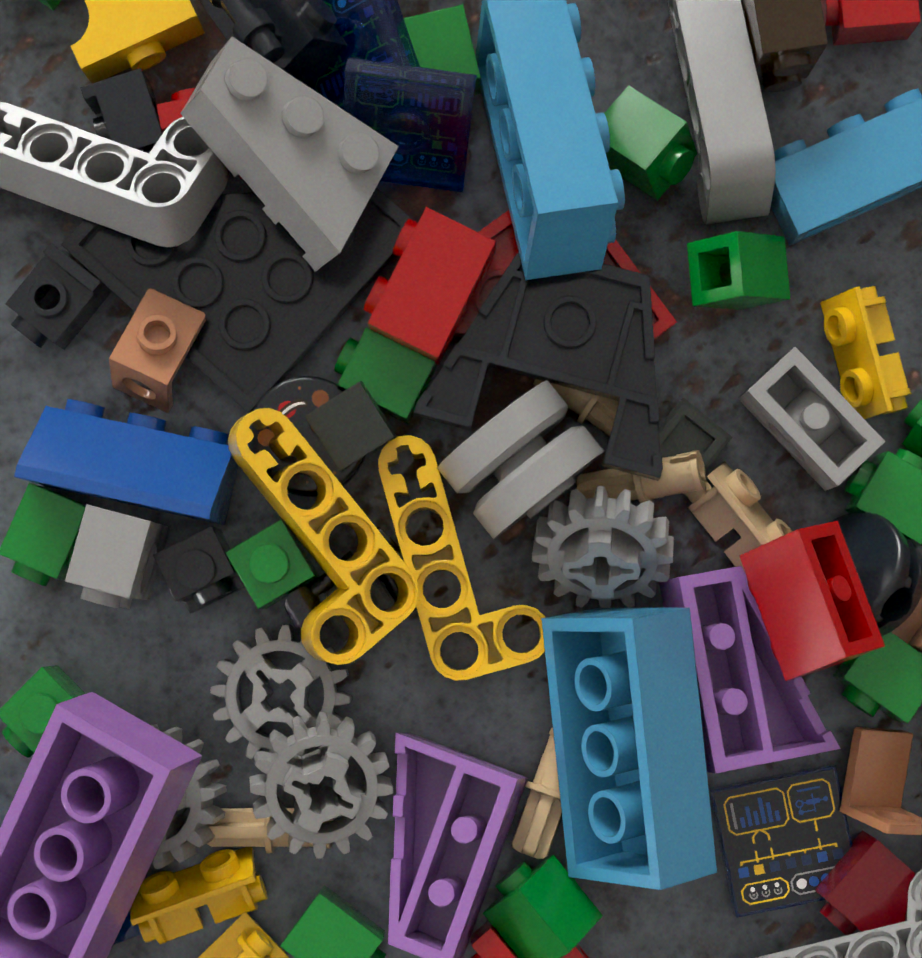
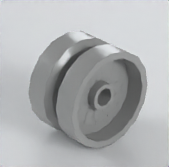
M548 380L535 386L498 413L459 445L437 467L456 493H469L494 476L498 479L499 483L477 502L473 513L493 539L503 534L526 515L531 519L542 511L553 500H556L576 483L574 477L605 452L585 426L571 427L548 444L543 437L565 418L568 409L567 403Z

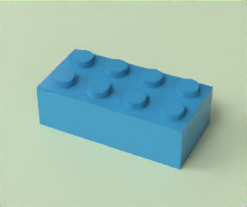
M482 0L476 47V60L481 77V93L525 280L602 269L608 243H614L616 239L615 214L616 210L624 208L625 193L620 171L618 169L610 170L606 153L610 148V134L606 116L603 112L595 113L591 99L595 94L593 64L589 57L581 58L577 44L581 39V21L576 3L567 4L566 0Z
M690 607L594 608L541 618L568 877L663 890L717 873Z

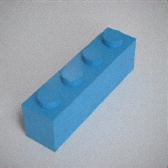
M919 89L910 90L884 104L887 113L865 122L862 115L857 114L834 124L826 130L829 136L828 139L810 147H807L804 139H801L774 151L776 175L771 207L789 246L922 188V95Z

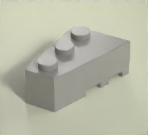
M234 37L228 40L211 61L180 113L232 175L236 177L239 174L265 204L262 210L276 225L280 222L306 252L303 258L315 272L340 254L399 147Z

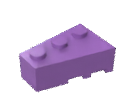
M742 566L669 579L667 582H659L664 608L690 607L706 769L708 773L716 774L841 749L831 730H826L808 697L811 693L803 678L797 677L785 681L779 662L772 652L768 632L756 600L749 590L747 575Z
M396 733L397 777L396 795L393 796L392 816L395 817L394 858L391 859L388 944L421 958H463L528 777L418 735Z

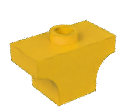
M84 0L89 12L88 27L81 39L71 45V48L81 70L93 84L128 68L132 70L139 68L145 70L153 67L165 59V51L196 38L205 32L190 0Z

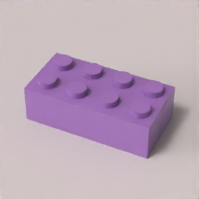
M89 692L56 704L0 827V958L108 957L201 760V754L94 692Z

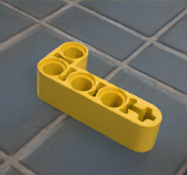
M271 408L256 409L238 419L232 426L228 437L229 451L235 462L338 588L311 610L304 619L301 627V641L307 653L317 660L335 665L349 664L360 658L417 607L420 596L419 583L412 571L293 423L280 411ZM250 425L256 430H261L268 426L275 435L268 444L278 459L288 457L292 453L296 457L297 462L280 469L271 478L267 473V469L277 466L278 463L266 450L254 454L249 449L247 444L254 437L253 432L249 428ZM296 473L308 475L317 486L318 495L316 501L307 510L297 508L288 497L287 486L289 480ZM341 523L350 526L358 537L356 552L345 561L338 559L329 547L331 531ZM382 574L389 575L398 586L396 602L385 611L380 610L374 605L370 594L372 583ZM332 616H340L349 628V638L341 650L330 653L323 647L320 641V630L327 619Z
M412 435L398 436L390 440L381 450L378 459L379 474L403 561L419 583L420 596L417 603V611L430 658L436 670L444 677L455 681L468 680L529 663L539 658L545 652L541 618L546 617L538 609L528 605H516L479 615L442 479L431 447L421 438ZM410 450L414 459L425 458L426 465L417 469V478L422 493L433 486L435 487L437 497L416 498L399 508L397 497L410 496L402 474L391 475L390 467L399 464L400 458L398 453ZM421 510L433 511L443 521L444 529L442 535L437 542L431 545L421 546L415 544L407 534L409 519L413 514ZM437 571L453 573L461 584L459 599L447 608H438L431 605L424 595L426 580ZM516 615L531 617L539 628L537 644L526 652L512 651L503 640L502 631L505 623ZM463 632L469 634L478 645L477 659L466 669L457 670L449 667L441 656L442 643L452 633Z

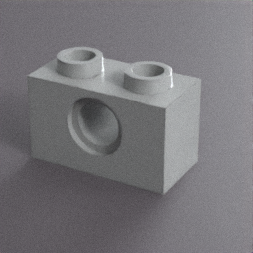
M796 347L784 355L738 398L824 491L839 486L886 442Z
M86 504L65 582L83 586L80 599L113 608L123 607L130 609L132 599L150 600L159 569L153 554L165 548L170 527Z

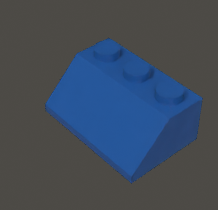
M67 399L65 410L45 406L16 466L14 477L42 486L225 525L239 465L233 459L229 446L226 445L229 434L191 426L189 437L164 432L167 421L129 412L127 423L104 419L105 407Z

